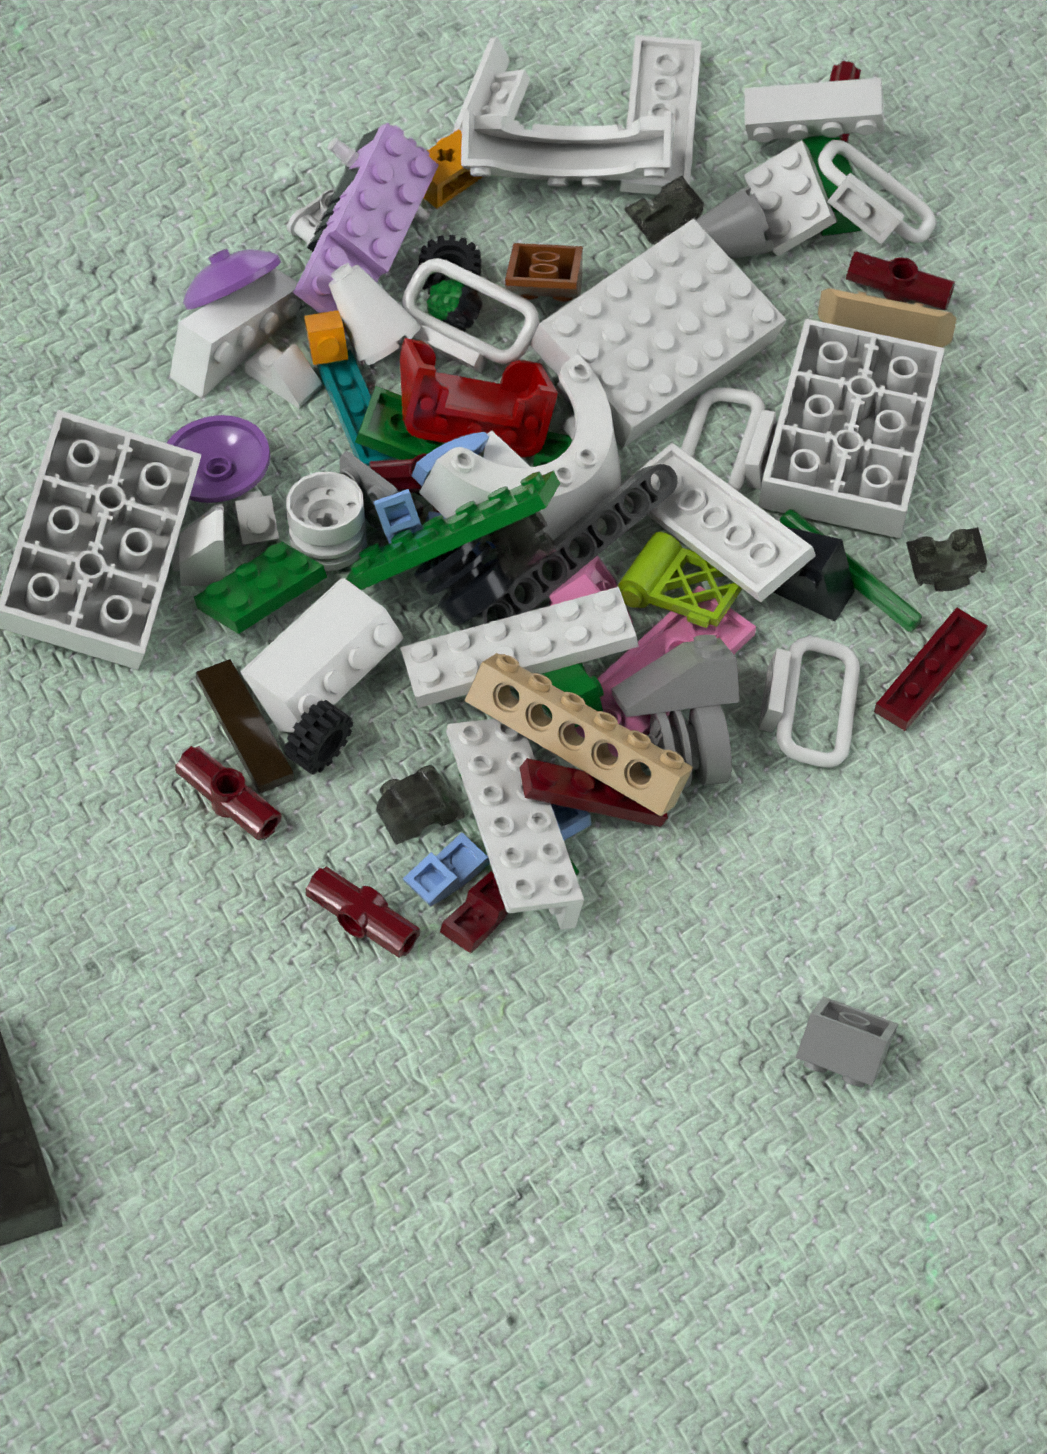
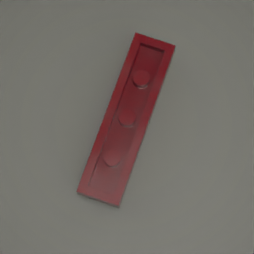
M956 607L877 701L874 713L906 731L986 635L988 625Z
M526 758L520 766L525 798L661 827L668 819L667 813L659 816L583 770Z

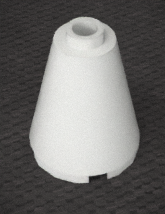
M346 263L331 274L333 280L329 283V287L357 361L361 366L365 362L367 365H371L400 348L398 343L402 341L404 335L411 339L420 330L417 320L359 265L351 267L349 263Z

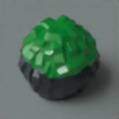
M451 278L448 281L443 280L431 286L430 296L426 304H428L427 310L431 316L465 332L467 328L472 327L474 320L478 318L483 300L478 295L477 290Z

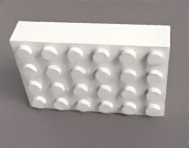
M693 218L540 322L530 345L558 376L565 362L577 353L584 359L597 376L605 391L611 409L615 438L624 448L776 341L787 319Z
M805 319L762 479L758 506L781 513H786L789 509H793L804 518L901 539L945 348Z
M57 410L0 597V628L138 670L146 651L202 454Z

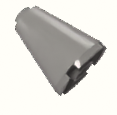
M750 186L740 189L695 220L730 259L767 254L774 250L772 239L765 240L763 232H766L769 226L755 193L750 195Z

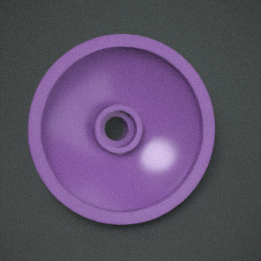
M227 248L208 257L211 264L194 277L185 293L183 304L187 310L218 300L269 273L281 263L278 254L270 251L247 249L230 254Z
M216 415L195 420L180 428L167 441V444L202 454L189 500L195 502L217 503L245 494L261 481L270 463V448L264 433L250 421L235 416Z

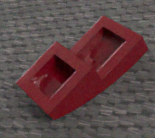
M490 871L468 891L466 901L447 917L441 925L440 933L470 954L483 943L508 914L493 871Z

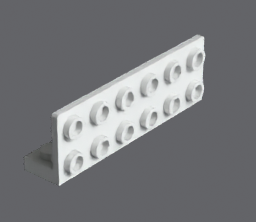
M496 719L448 724L446 732L506 911L508 913L549 908L550 913L556 915L560 930L575 928L584 897L551 803L528 799L524 796L520 766L526 758L535 760L528 738Z

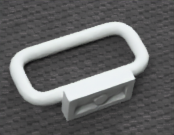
M832 140L826 144L819 155L818 164L823 174L838 186L827 201L831 206L881 245L893 230L901 237L914 243H922L930 237L936 225V218L931 208L924 201L849 143L841 140ZM840 154L847 158L913 210L922 219L920 227L915 229L902 220L905 216L853 174L849 173L846 176L832 163L835 155Z
M438 258L427 260L417 268L402 298L403 308L420 325V330L414 336L416 340L428 343L434 351L481 374L488 363L485 358L500 364H508L520 359L527 351L539 324L538 311L534 304L526 298L449 261ZM433 273H441L523 313L525 323L513 346L508 350H501L419 310L416 300L427 278Z
M726 387L707 390L699 397L695 404L681 449L692 458L694 457L709 407L713 403L731 402L748 405L751 407V413L730 480L727 484L739 492L746 479L747 487L761 489L762 479L777 427L775 411L765 410L762 398L751 391Z
M810 636L797 639L790 646L789 651L776 649L767 668L758 729L773 733L777 726V743L781 751L789 758L798 762L827 768L838 766L847 758L850 751L860 673L859 660L855 653L841 643ZM807 651L836 657L845 665L835 748L829 753L801 747L793 742L791 736L803 653Z

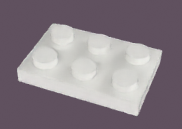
M802 140L744 174L747 185L751 187L750 193H755L769 226L765 233L768 240L772 239L773 252L777 256L782 255L837 222L831 205L827 202L828 197L809 148Z

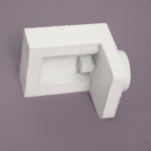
M261 491L248 492L241 495L239 501L233 503L232 507L233 512L236 513L241 546L279 539L271 495L262 497Z

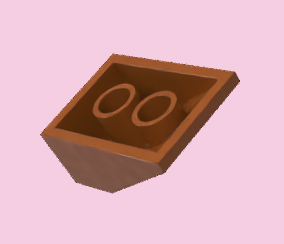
M513 243L505 277L506 289L527 300L546 296L553 297L556 301L565 302L579 297L582 288L583 246Z

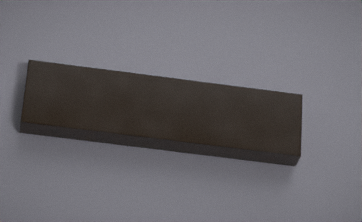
M231 659L197 671L196 680L258 794L293 781L294 772Z

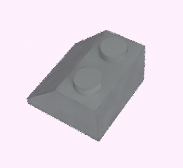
M823 996L810 1014L796 1058L805 1061L804 1065L811 1070L826 1073L827 1070L841 1074L843 1075L842 1080L851 1085L864 1087L865 1084L872 1086L879 1075L898 1024Z

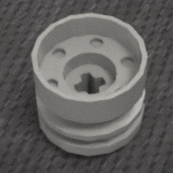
M720 705L690 709L688 724H686L680 710L670 711L669 720L665 712L651 714L649 734L651 743L663 750H671L681 755L685 763L694 767L693 770H695L698 780L703 786L729 782L732 771L731 747L727 723ZM692 772L683 789L690 787Z

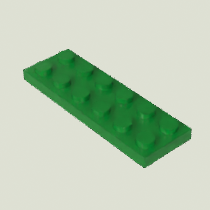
M554 470L544 475L540 472H535L522 479L520 486L511 490L504 486L490 493L487 496L488 500L476 504L475 501H470L455 510L456 514L444 519L443 515H439L423 524L424 529L412 533L410 529L405 530L391 539L392 543L380 548L379 544H374L359 553L360 558L350 566L351 572L346 577V580L360 590H363L547 508L560 482Z

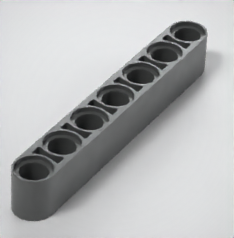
M657 464L645 467L635 473L512 575L515 577V580L510 588L489 607L471 618L473 627L489 623L487 611L490 607L496 610L498 620L531 611L675 491L678 484L675 471L668 465ZM653 473L656 474L660 480V487L658 491L655 490L651 484V477ZM626 495L633 501L631 513L624 506ZM599 518H602L606 523L607 530L604 535L600 534L597 529ZM572 540H575L579 545L580 552L577 558L570 552L569 546ZM545 562L552 568L553 574L550 580H547L542 574V567ZM518 584L525 591V599L522 603L518 602L515 598L514 591Z

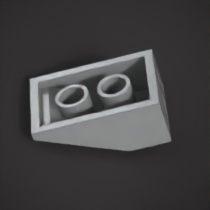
M699 635L693 638L694 641L681 643L611 688L612 696L626 717L738 703L740 699L737 658L721 638H716L715 635Z

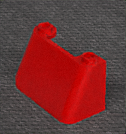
M404 338L400 353L402 414L405 427L412 436L447 443L465 435L479 432L487 434L493 431L521 457L533 456L542 449L558 392L541 363L517 360L505 368L500 383L436 372V355L433 348L423 341Z

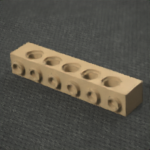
M496 653L484 660L465 698V702L659 816H663L676 805L694 768L685 763L683 757L671 750H663L651 743L647 735L635 730L630 731L618 724L617 719L613 715L603 711H596L587 706L580 696L571 692H563L556 688L546 676L531 673L520 667L519 662L509 655ZM510 685L517 689L519 700L511 694ZM542 705L550 709L552 719L544 714ZM575 724L583 728L585 738L576 732ZM608 743L615 746L618 751V757L610 753ZM641 762L650 768L651 776L646 775L642 771Z

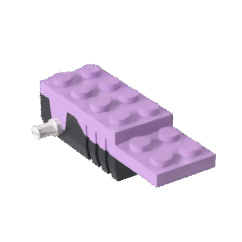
M386 123L363 135L355 149H351L337 137L327 147L346 166L327 205V210L323 213L321 222L307 246L313 253L293 292L318 313L338 310L329 287V283L333 280L331 274L336 269L346 263H349L351 267L359 265L377 282L381 275L389 271L413 219L422 224L430 215L420 204L439 164L429 157V152L425 148L417 147L415 140L412 138L407 139L403 136L404 132L398 126H391L389 123Z

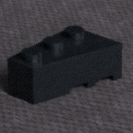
M787 527L813 546L816 556L773 593L836 621L855 592L842 539Z

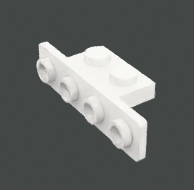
M492 37L488 42L458 119L454 124V132L458 129L462 131L463 110H470L474 115H502L511 120H514L530 78L525 69L506 72L510 60L498 37Z

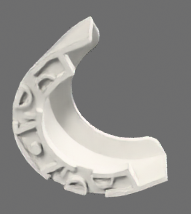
M463 110L461 166L469 169L471 176L487 177L497 175L548 180V186L555 187L568 186V181H582V186L601 187L602 181L626 180L645 177L664 178L665 173L671 169L675 116L672 111H665V116H640V119L631 122V129L629 130L622 128V125L619 124L605 126L533 124L532 130L524 129V125L519 124V121L505 118L502 115H474L470 110Z
M578 353L561 367L558 376L560 381L556 386L557 392L573 407L575 413L565 421L562 427L573 441L560 457L541 466L517 468L494 463L469 449L455 447L436 460L419 491L445 518L456 514L455 510L470 501H475L476 504L488 500L487 496L501 487L507 486L511 490L520 486V481L532 473L540 472L544 475L554 470L560 485L547 508L482 536L479 541L480 543L489 541L506 547L507 553L535 556L621 485V469L610 405L597 376ZM599 518L597 521V529L600 532L606 525L602 518ZM575 540L570 542V551L579 547Z

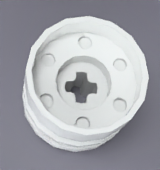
M316 472L302 477L291 487L286 497L291 547L324 565L325 571L340 570L360 558L359 553L367 546L363 492L357 482L346 475L335 472Z

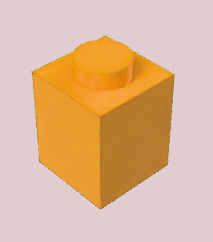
M335 310L304 316L313 365L347 360L348 353L345 333L339 311Z

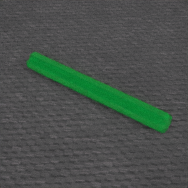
M789 509L780 518V523L786 527L824 535L793 509ZM846 553L854 588L906 631L912 632L921 623L922 615Z

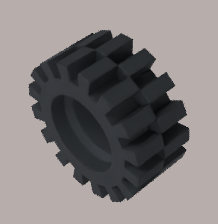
M443 235L437 236V243L431 239L427 242V247L423 245L421 248L418 267L427 260L438 258L449 261L481 277V253L479 249L476 250V245L473 242L467 245V238L461 237L459 241H455L456 235H449V240H445ZM438 272L433 273L427 278L423 290L428 288V294L430 295L431 286L443 280L448 281L451 278Z
M327 700L318 701L317 705L313 704L309 707L308 713L304 712L300 716L302 720L299 723H295L293 726L295 730L293 733H289L287 737L289 742L284 747L286 749L284 753L289 759L313 775L317 771L319 773L322 772L325 765L330 766L333 763L332 758L339 756L341 753L339 751L340 748L346 746L348 742L346 738L351 736L352 733L350 729L353 727L352 718Z

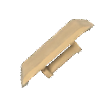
M831 288L821 291L818 317L824 323L941 348L951 343L957 320L951 312L926 308L921 303L915 302V304L870 296L866 292L858 291V294Z

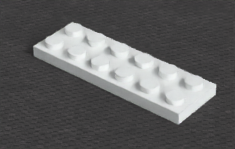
M635 35L626 128L627 130L631 129V122L640 119V116H665V111H672L675 116L671 169L665 173V177L621 180L620 191L689 197L702 41Z
M671 443L641 468L665 464L675 471L678 480L675 491L649 512L647 516L759 602H762L816 556L813 546L675 444ZM653 473L651 477V484L653 488L658 491L660 487V480L658 476ZM626 495L625 499L633 504L632 499Z
M616 587L400 648L418 708L467 695L481 663L496 653L515 658L519 662L520 667L531 673L543 674L636 648L639 645L620 589Z

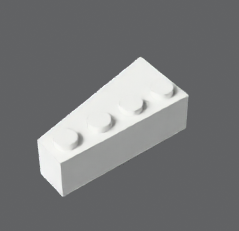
M274 268L252 283L206 304L178 323L170 378L203 399L280 327L297 314L301 302L300 298L293 292L298 282Z

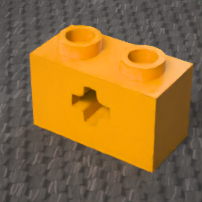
M459 129L448 137L441 138L435 146L427 150L429 157L439 166L423 198L436 209L483 178L471 176L470 170L461 166L462 131Z

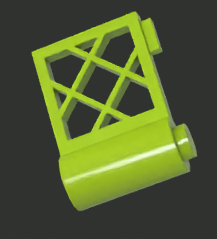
M656 532L649 538L617 585L624 603L629 607L645 608L652 604L687 616V622L708 628L709 625L716 627L719 625L742 590L735 582L718 587L714 579L725 575L694 551L683 548L677 539L664 532ZM686 563L701 567L702 571L684 576L682 568ZM708 581L711 589L692 593L689 585ZM680 587L683 588L686 594L678 598L665 596L667 591ZM716 598L718 606L712 612L700 608L697 603Z

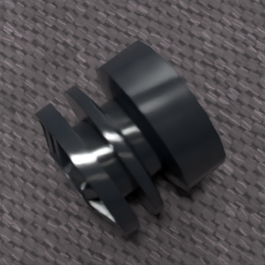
M482 537L422 563L414 574L420 583L430 581L425 589L430 595L445 589L447 590V593L439 601L438 607L454 626L468 621L489 607L510 588L515 580V577L501 559L497 558L484 564L482 563L492 548L487 542L477 545Z

